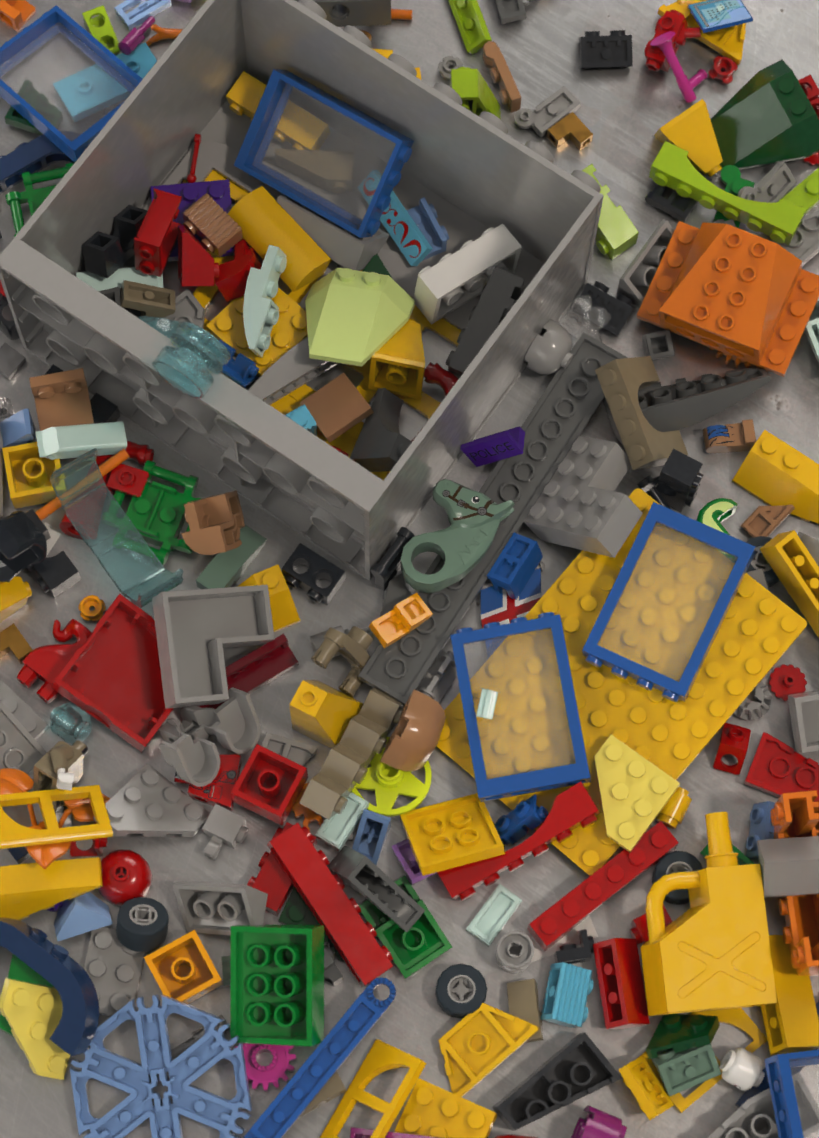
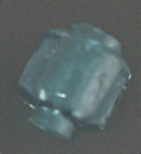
M66 703L56 707L50 715V729L52 733L69 744H73L76 740L84 741L92 730L90 715L73 703Z

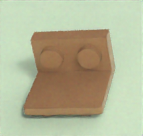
M83 368L29 378L35 399L40 431L57 426L94 424L87 380Z

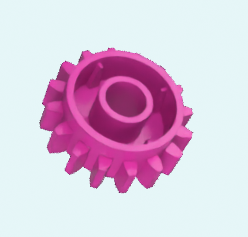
M243 1043L248 1082H253V1090L262 1085L264 1091L268 1092L269 1085H274L276 1089H279V1081L281 1079L285 1082L289 1081L286 1075L287 1071H295V1067L290 1065V1062L297 1060L296 1055L289 1054V1051L294 1046ZM263 1052H268L273 1056L272 1062L267 1066H261L257 1063V1057Z

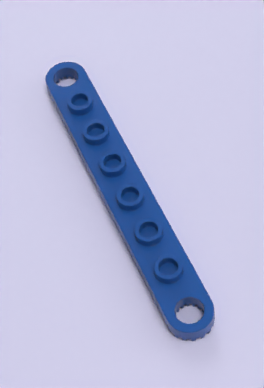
M380 977L370 982L243 1138H282L393 1003L396 989L389 979ZM378 985H385L390 990L389 997L383 1001L376 999L373 995V990Z

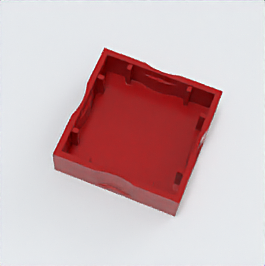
M119 593L96 624L93 632L54 680L51 688L142 752L174 708L165 709L155 620Z

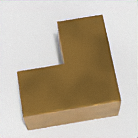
M572 111L548 129L547 138L556 148L570 139L581 150L592 142L593 133Z
M13 623L0 632V658L12 651L20 664H22V661L33 649Z

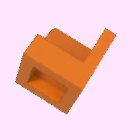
M0 0V20L17 32L36 12V8L26 0Z

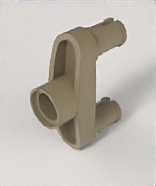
M353 626L347 635L330 627L323 637L325 640L311 660L318 666L326 669L331 659L339 651L351 664L352 669L338 688L344 694L354 697L356 691L363 683V681L358 679V676L370 659L366 650L373 642V638L356 626Z

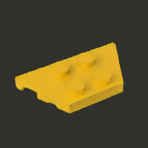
M678 0L668 6H665V4L660 6L657 14L662 17L666 10H676L685 16L689 28L700 27L689 11L688 5L707 0ZM747 23L703 33L701 30V38L696 39L724 57L730 58L739 66L742 60Z
M482 1003L475 1012L467 1014L439 1039L452 1093L460 1097L465 1096L535 1035L540 1028L486 1003Z

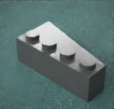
M495 266L488 283L481 292L477 306H474L470 313L466 329L463 328L460 332L456 351L452 350L446 360L445 365L448 366L449 372L458 378L461 377L522 295L525 279Z

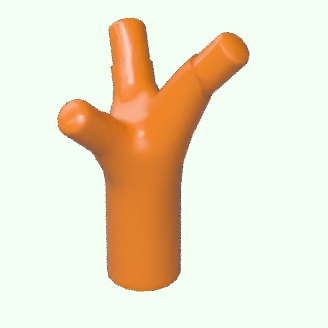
M156 24L151 25V29L157 32V34L148 39L146 44L150 46L152 43L160 40L176 39L183 29H170L159 27Z

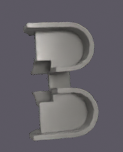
M232 687L228 690L229 699L217 709L201 708L198 706L182 707V723L174 718H168L166 724L159 728L164 740L159 745L164 760L168 765L175 768L176 773L182 780L197 787H202L211 783L217 776L221 761L215 743L206 740L211 735L217 737L222 747L237 754H245L254 748L260 738L261 726L248 693Z

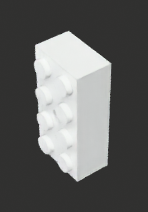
M503 223L496 228H488L480 238L475 241H467L459 251L454 254H446L440 259L439 263L432 267L427 266L419 272L413 296L415 305L432 325L480 295L484 286L488 283L495 266L512 274L515 273L522 246Z

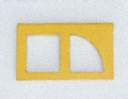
M99 785L72 787V791L52 789L0 795V849L113 837L112 827ZM90 799L96 824L59 828L53 801ZM39 803L45 829H32L18 824L4 812L2 807Z
M742 1008L700 1011L689 1014L717 1016L719 1023L728 1024L741 1030L753 1041L744 1048L750 1053L756 1051L768 1040ZM645 1051L639 1057H641L642 1055L644 1056L649 1066L653 1070L654 1074L658 1078L659 1082L663 1086L657 1067L652 1063V1060L648 1058L647 1052ZM716 1057V1060H717L718 1065H719V1068H720V1063H721V1062H720V1060ZM722 1074L705 1081L686 1098L680 1092L669 1098L681 1114L722 1079Z
M376 1039L320 1138H339L337 1136L357 1102L383 1114L370 1138H385L427 1063L382 1042L380 1039ZM394 1068L409 1069L390 1103L364 1091L372 1079L387 1070Z

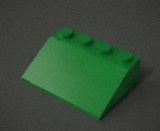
M324 925L231 926L230 1040L238 1035L239 1040L236 1043L315 1046L324 1040Z

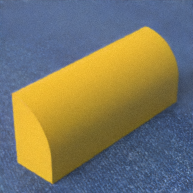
M263 186L242 197L228 212V215L242 228L243 238L263 260L269 245L279 247L286 254L287 265L285 271L280 274V278L293 292L324 275L331 260L329 256Z
M769 935L777 1003L761 1005L770 1054L777 1055L818 1049L819 1018L810 976H798L796 968L792 966L789 944L784 943L783 935Z

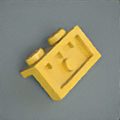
M643 1055L619 1069L625 1085L630 1088L638 1101L640 1109L647 1115L649 1120L654 1119L674 1106Z

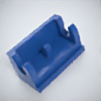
M515 532L513 533L487 574L488 579L491 580L493 587L498 592H500L501 588H504L510 598L517 600L543 558L537 541Z

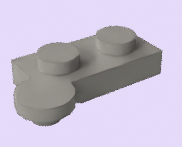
M563 86L536 106L534 111L527 108L519 109L515 113L514 121L519 128L528 129L532 127L542 138L547 134L549 128L572 111L574 113L580 109L581 103Z
M778 162L754 188L749 186L741 188L738 197L758 202H778L797 181L786 163Z

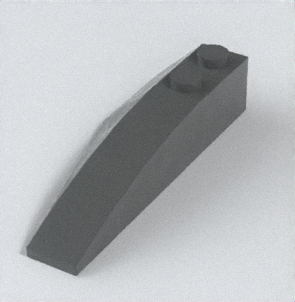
M755 366L726 371L723 377L712 375L711 373L701 375V380L692 382L686 381V378L675 379L676 384L661 386V382H656L638 391V402L644 417L653 428L660 432L676 431L699 423L726 410L770 382L771 376L763 368ZM604 398L603 404L614 435L623 445L606 398Z

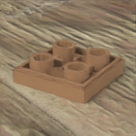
M342 373L300 402L301 406L306 405L316 421L318 429L329 443L374 413L345 373Z

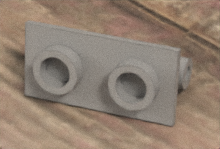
M441 651L417 688V691L431 697L439 704L457 677L454 653L452 651L447 653Z

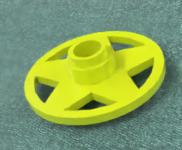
M383 749L380 754L376 753L370 762L371 767L366 768L368 771L365 778L360 784L357 783L351 792L364 799L357 789L375 791L376 806L369 803L367 810L384 816H399L414 810L426 798L431 786V767L427 760L423 766L425 770V784H423L412 774V771L399 770L381 762ZM399 795L416 798L406 806L392 809Z

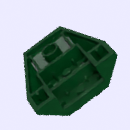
M782 59L760 70L710 119L723 160L720 164L722 168L727 165H734L739 170L776 164L778 162L804 159L819 152V119L794 72Z

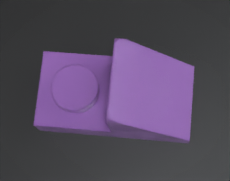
M408 839L391 846L411 885L436 874L432 873L422 876Z

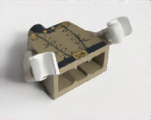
M76 740L72 745L59 741L34 765L33 791L52 789L72 791V787L77 784L83 775V760L89 751L88 747L79 740ZM64 800L52 802L54 811H57V822L62 817L64 810L67 809L64 805ZM72 814L68 815L62 828L72 827Z

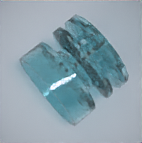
M181 322L176 328V333L172 334L169 338L173 347L164 346L152 364L156 372L173 387L193 398L201 399L214 383L211 374L218 375L223 370L222 365L224 366L228 363L231 355L228 349L206 330L190 322Z

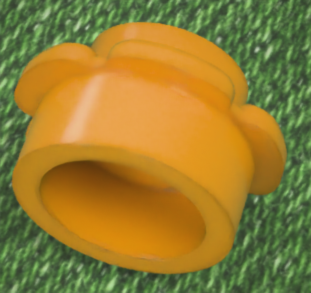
M90 595L81 600L78 609L81 611L80 616L84 620L97 621L102 618L106 606L104 601L100 600L98 596ZM90 607H95L93 611H90Z

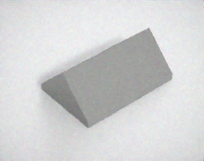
M666 219L661 221L619 280L616 294L620 293L633 300L632 304L639 309L675 231Z
M819 836L757 840L764 898L819 894Z
M174 881L172 884L186 932L195 930L196 933L231 935V926L263 925L268 894L248 885Z

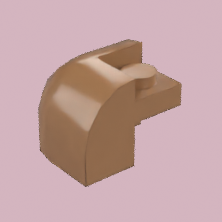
M237 490L184 504L185 520L189 524L190 530L181 534L185 543L194 552L201 555H214L238 548L242 544L240 528L245 527Z
M415 689L413 690L403 707L395 730L387 741L381 762L403 771H416L425 765L438 744L446 719L444 709L437 701Z

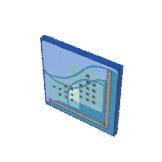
M707 0L688 5L689 11L703 33L753 21L752 16L741 0Z

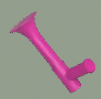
M666 32L653 39L650 45L657 46L663 51L686 103H690L697 98L693 89L703 80H706L708 75L706 71L700 69L688 80L672 46V38L675 32Z

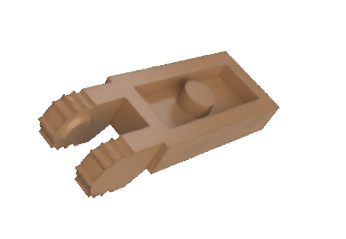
M488 41L483 47L482 58L487 68H490L493 83L499 84L501 89L499 90V95L503 105L507 104L511 113L518 111L521 108V95L500 48L494 41Z

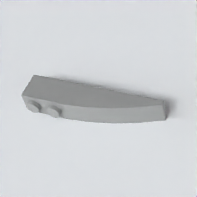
M306 337L269 367L248 391L271 405L339 363L309 358L308 337Z

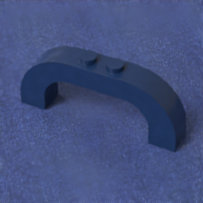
M61 132L71 142L81 135L73 132ZM44 135L28 143H22L6 156H0V194L22 182V173L30 171V174L52 164L72 162L74 164L75 162Z
M0 918V946L8 949L40 974L60 994L63 1006L62 1017L50 1040L70 1056L85 1053L95 1035L99 1021V1001L91 978L81 965L68 956L69 952L64 947L50 942L47 939L46 933L42 930L32 928L28 924L16 919Z

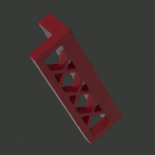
M284 633L225 667L228 690L234 687L250 694L299 665ZM224 702L212 705H201L198 707L217 709Z

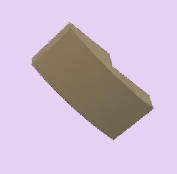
M535 979L507 983L509 1013L540 1028L525 1043L543 1040L542 1014L538 1004L537 982Z

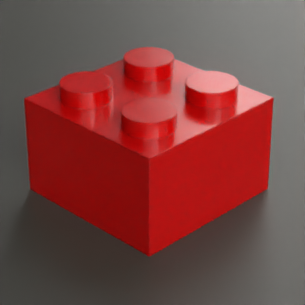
M256 744L230 792L232 801L283 826L308 779V771L306 767Z

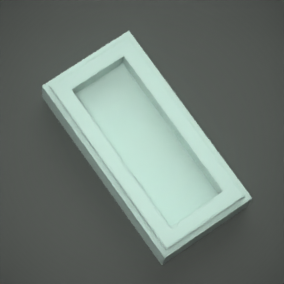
M352 792L347 797L348 802L342 813H337L330 819L326 818L315 834L317 839L339 852L359 823L364 809L369 807L368 801Z
M499 884L466 928V931L489 947L519 907L522 900Z

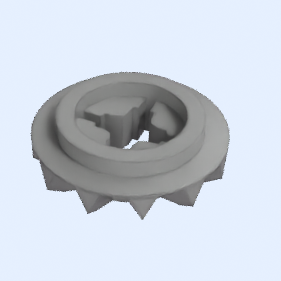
M760 681L754 688V699L757 702L752 701L745 708L744 700L733 714L744 720H756L764 716L770 708L772 699L768 686Z

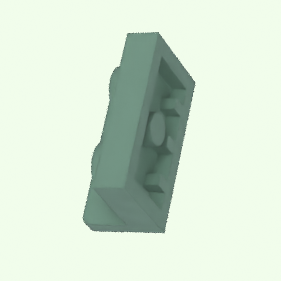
M711 1044L691 1047L675 1053L674 1048L658 1051V1058L651 1059L652 1063L657 1067L662 1084L669 1097L722 1074Z

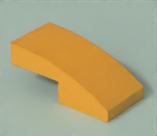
M415 593L397 603L393 610L372 621L369 628L385 649L424 623L433 613L419 594Z

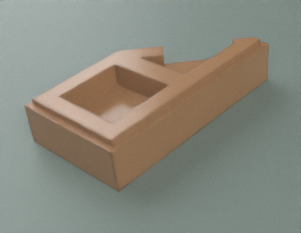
M793 505L759 506L742 523L741 527L753 538L758 536L769 537L795 507Z

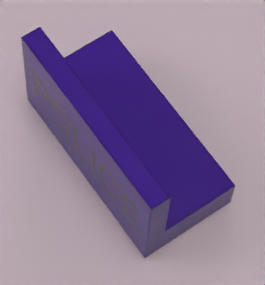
M520 426L462 444L460 449L476 467L523 454L525 431Z

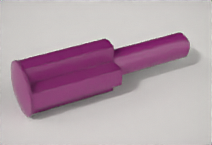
M149 16L138 29L134 27L118 44L119 50L125 55H130L145 39L143 34L154 24L155 18Z

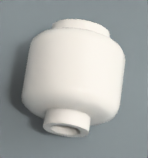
M741 1047L735 1050L730 1049L726 1052L720 1063L722 1078L742 1091H747L753 1086L758 1087L765 1075L762 1071V1060Z

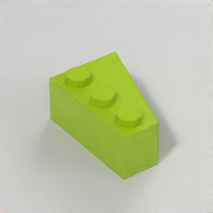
M469 67L451 69L450 87L461 97V106L477 116L481 112L486 111L501 119L500 104L479 70Z
M593 164L582 170L598 182L593 174L596 171ZM598 182L601 188L599 193L604 196L595 241L599 251L603 255L607 254L613 260L636 244L639 232L621 205L616 207L607 195L610 192L608 186L605 184L602 187Z

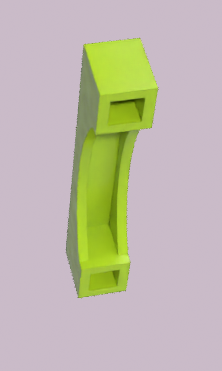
M667 141L664 142L651 165L649 178L656 184L668 186L676 190L680 196L690 197L707 209H715L723 213L727 219L737 220L754 232H762L770 236L777 243L790 245L807 209L784 198L781 202L769 203L752 201L728 193L708 181L695 169L687 158L688 151Z

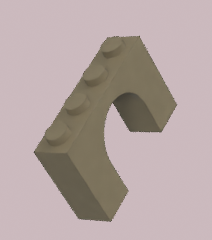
M651 356L615 359L595 369L633 470L664 466L673 449L688 455L679 430L668 432L656 430L646 420L639 406L638 391L660 381Z

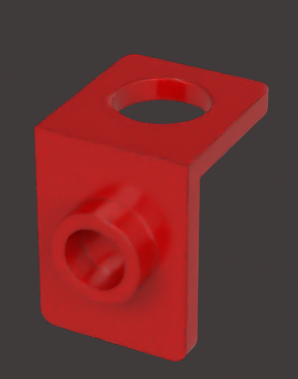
M121 463L112 470L106 484L110 496L113 497L117 490L132 496L141 497L148 481L149 473Z
M730 723L724 724L719 748L713 764L714 769L736 775L740 774L748 749L750 729ZM726 754H731L737 758L738 762L735 765H726L721 758Z
M108 838L92 839L93 844L88 850H80L76 845L77 841H71L70 855L72 857L103 856V847H107Z

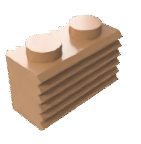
M208 193L183 212V225L192 235L197 234L201 238V244L210 254L214 252L218 257H221L243 238L242 228Z

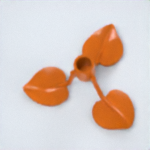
M13 768L0 769V795L27 792L33 788L34 781L27 773ZM102 794L104 803H107L110 798ZM89 798L64 800V805L68 809L64 811L58 822L59 828H62L70 814L80 822L94 821V813ZM27 804L32 826L28 828L45 829L44 821L37 824L33 804ZM71 842L25 846L31 857L43 869H46L53 861L69 850Z

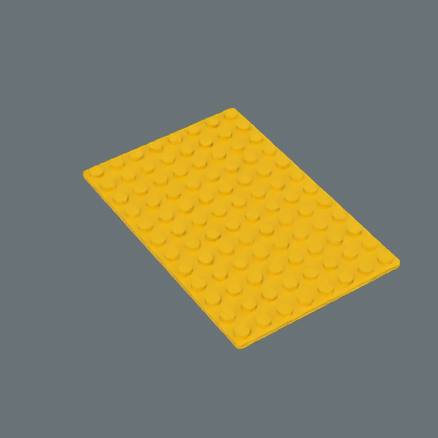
M636 488L628 497L643 514L615 558L582 550L525 616L527 620L537 619L539 614L554 612L555 615L560 614L591 777V782L583 784L601 813L596 815L598 820L586 828L580 825L571 830L573 835L560 843L556 839L551 844L589 876L604 866L621 847L607 837L594 756L608 737L613 735L677 780L807 626L804 618L746 573L685 702L680 699L677 702L668 700L662 696L663 692L656 688H652V691L644 689L636 684L638 680L629 676L626 679L620 678L611 673L612 668L603 664L601 667H596L586 661L587 657L583 656L582 649L653 502L659 504L640 488ZM656 523L598 645L679 682L735 563L716 548ZM551 628L508 636L470 680L476 714L482 691L480 688L500 692L498 693L493 719L489 720L476 716L487 779L576 763ZM459 692L444 710L446 719L436 747L475 779L462 699ZM572 786L501 798L499 800L513 811L521 801H526L535 794L537 795L536 805L539 808L541 806L545 807L549 814L556 796ZM543 823L534 828V830H537Z

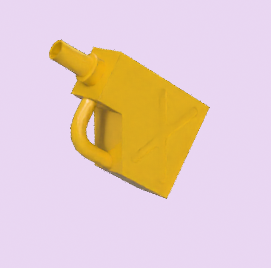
M728 812L705 814L709 855L704 857L707 868L664 875L652 885L646 897L649 941L641 946L648 1016L755 1007L777 1003L760 864L738 865V853H734L732 848ZM688 889L690 909L665 927L663 901L666 895L674 890Z

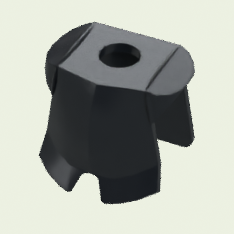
M15 511L10 516L0 518V582H10L18 573L30 565L42 563L47 555L45 535L23 511Z

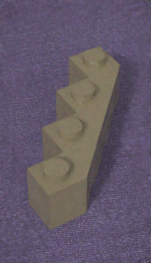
M375 687L372 688L359 714L350 720L340 743L331 748L320 773L310 779L299 803L327 819H330L337 813L341 814L348 802L347 797L355 785L363 781L368 771L366 768L376 753L380 754L387 743V736L395 724H398L404 707L403 703Z

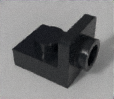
M586 929L580 930L579 940L581 947L577 948L576 944L560 946V951H556L554 955L555 963L577 964L590 961L591 953H594L593 937L587 936Z

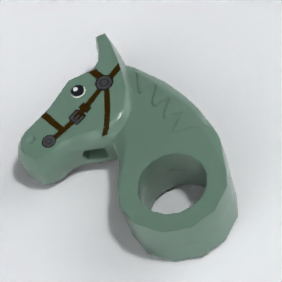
M443 479L438 481L432 491L433 500L447 513L450 526L442 530L414 536L403 547L401 571L405 582L416 591L434 593L464 578L487 553L494 541L500 522L514 512L513 506L515 504L512 500L498 505L485 494L467 488L452 480ZM434 552L440 555L445 564L437 573L428 575L418 572L413 567L412 562L420 553Z

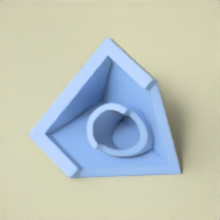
M90 892L71 900H64L62 907H59L54 921L58 942L113 924L108 905Z

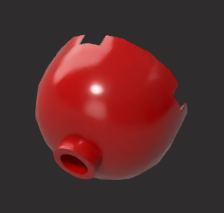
M120 849L109 853L101 860L102 887L98 888V891L108 903L122 906L130 899L147 896L153 875L148 862L142 855L132 850Z

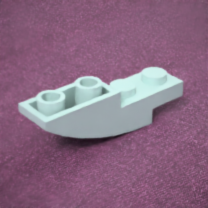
M272 245L268 246L261 270L250 268L244 294L243 321L245 336L249 349L258 357H263L264 351L269 348L273 325H276L279 319V307L272 301V298L278 292V280L287 265L286 254L279 247Z

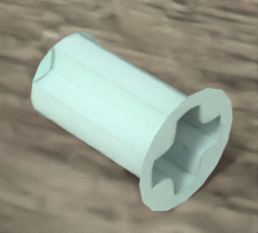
M480 688L482 691L476 716L492 720L498 693L500 692Z

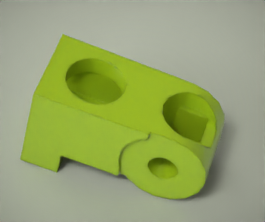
M104 5L82 13L87 32L113 54L121 52L118 48L119 42Z

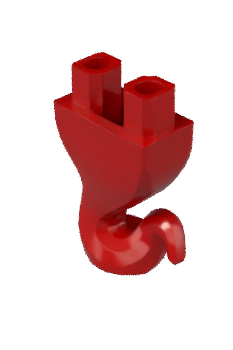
M72 619L62 631L60 630L61 624L59 620H55L53 625L55 640L64 643L75 637L77 639L75 643L45 645L34 649L22 661L24 666L16 677L27 688H30L37 678L43 681L44 684L37 691V695L47 704H50L58 695H61L51 688L52 684L75 652L81 648L92 633L77 620Z

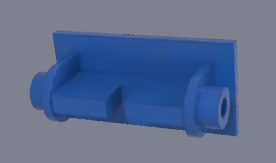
M213 340L209 347L212 351L202 356V359L208 362L211 367L223 372L238 385L246 387L258 378L255 376L259 371L256 363L241 353L234 360L233 356L236 350L222 340Z
M534 794L526 801H521L513 811L501 816L497 820L495 828L504 844H515L519 839L528 834V829L523 825L533 830L545 821L548 811L545 807L541 806L539 808L536 805L537 795Z

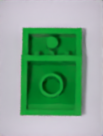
M402 875L394 880V882L425 910L408 932L403 931L367 899L358 905L361 909L360 915L365 922L368 921L377 933L376 939L381 946L384 945L393 957L392 962L404 979H406L451 949L452 946L423 900L419 898L406 876Z

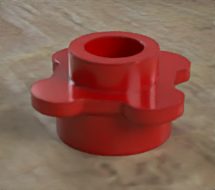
M715 57L713 60L714 66L708 72L709 77L722 80L724 84L731 83L733 80L732 74L738 68L736 62L728 57Z

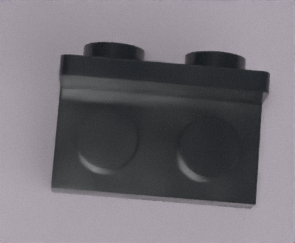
M625 30L610 31V36H600V31L585 32V37H579L581 68L633 66L632 35H625Z
M595 281L594 284L587 283L572 311L619 336L631 313L636 309V307L631 305L633 300L620 293L617 297L608 292L610 288L599 281Z

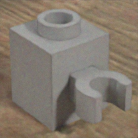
M215 804L202 828L204 834L211 837L204 849V855L215 860L222 844L233 849L237 842L241 844L248 832V828L245 827L247 825L246 819Z

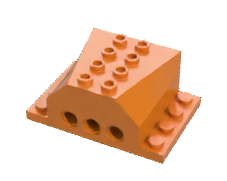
M679 221L640 306L637 318L663 329H670L673 333L784 377L818 302L819 275L803 270L802 261L779 244L737 227L723 223L703 222L699 229Z

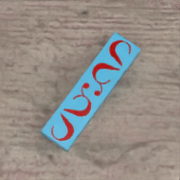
M373 170L358 186V189L369 205L382 177L379 170ZM392 190L390 195L391 202L388 208L383 211L380 221L411 266H418L433 248Z

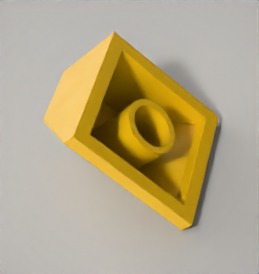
M278 564L251 575L237 586L268 585L274 632L300 622L289 587Z

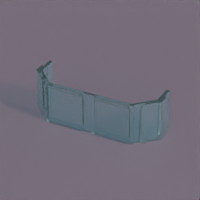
M94 448L54 471L50 481L66 516L95 554L124 597L129 598L132 603L142 608L152 602L154 596L161 592H168L183 582V570L180 568L172 573L163 567L106 487L96 462L98 451Z

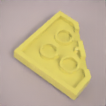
M610 735L594 756L607 837L628 852H631L678 789L680 783L616 737Z
M5 978L0 996V1012L6 1017L15 1040L30 1062L28 1063L30 1068L38 1076L64 1080L70 1055L50 1040L62 1017L63 1006L59 992L54 987Z

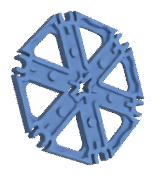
M158 994L152 996L153 1005L151 1007L145 1006L143 997L137 998L136 1003L139 1010L136 1009L135 998L132 999L97 1028L90 1043L91 1048L88 1047L84 1053L85 1060L73 1059L71 1062L74 1067L82 1068V1071L71 1067L70 1075L79 1136L85 1130L90 1129V1132L83 1138H124L147 1118L150 1121L152 1138H183L180 1114L219 1130V1138H241V1136L233 1134L231 1130L234 1133L243 1134L245 1129L239 1127L236 1120L238 1117L247 1120L250 1118V1114L247 1111L240 1110V1108H245L250 1112L252 1111L243 1044L240 1043L238 1047L231 1049V1046L238 1042L239 1036L237 1035L233 1039L227 1040L224 1037V1031L230 1025L227 1023L218 1030L216 1029V1026L225 1019L163 994L161 995L162 1007L159 1006L160 998ZM177 1013L201 1023L205 1028V1033L202 1038L172 1061L167 1018L170 1014ZM126 1020H133L136 1023L141 1064L108 1051L104 1047V1038ZM228 1059L234 1067L237 1094L233 1099H225L193 1086L191 1083L220 1060ZM94 1078L131 1095L102 1118H95L90 1113L86 1084L89 1079ZM159 1078L163 1086H168V1091L164 1092L163 1098L160 1097L159 1092H154L153 1090L158 1085Z

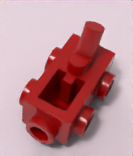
M666 10L664 16L657 21L653 37L655 39L661 34L674 31L675 35L672 38V46L676 54L679 47L685 45L686 38H701V28H689L685 16L681 12ZM651 39L644 51L647 59L645 66L652 71L658 72L662 70L668 72L670 65L666 56L659 47L650 45L653 40Z

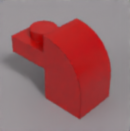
M245 239L235 244L234 259L219 265V279H215V284L227 302L245 294L250 268L261 270L262 267L256 251L253 248H249Z

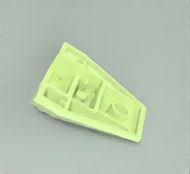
M337 267L312 285L305 300L309 358L362 367L374 353L409 321L415 306V300L389 275Z

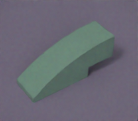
M245 525V527L240 529L242 544L238 548L216 554L196 579L197 587L200 589L231 587L234 582L237 583L266 544L267 539Z

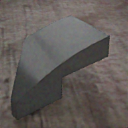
M402 573L387 583V588L383 592L382 599L384 600L380 617L393 610L397 603L410 597L415 590L405 582Z

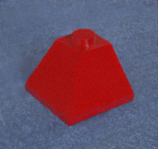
M178 225V279L181 285L214 286V279H219V263H214L213 256L184 225Z

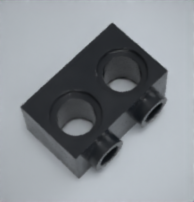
M299 543L282 567V574L286 583L294 589L300 587L307 592L306 595L312 601L318 604L323 602L328 605L346 580L344 570L302 543ZM302 564L307 566L308 570L305 573L299 574L294 571V568ZM320 579H327L331 582L326 588H320L316 585Z

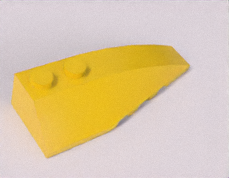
M764 430L732 479V483L768 506L793 505L795 509L790 514L800 517L799 519L803 521H812L819 524V464Z
M101 858L53 861L46 869H43L37 862L0 866V918H11L21 921L40 910H47L64 900H71L102 887Z

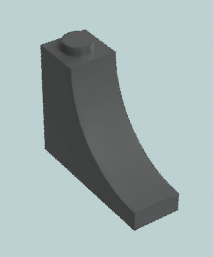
M378 388L371 405L374 413L365 419L350 456L351 460H354L370 472L391 471L412 443V441L399 432V416L404 401L386 388Z
M346 845L327 866L334 874H338L346 885L361 894L405 932H408L425 912L417 902L369 858Z

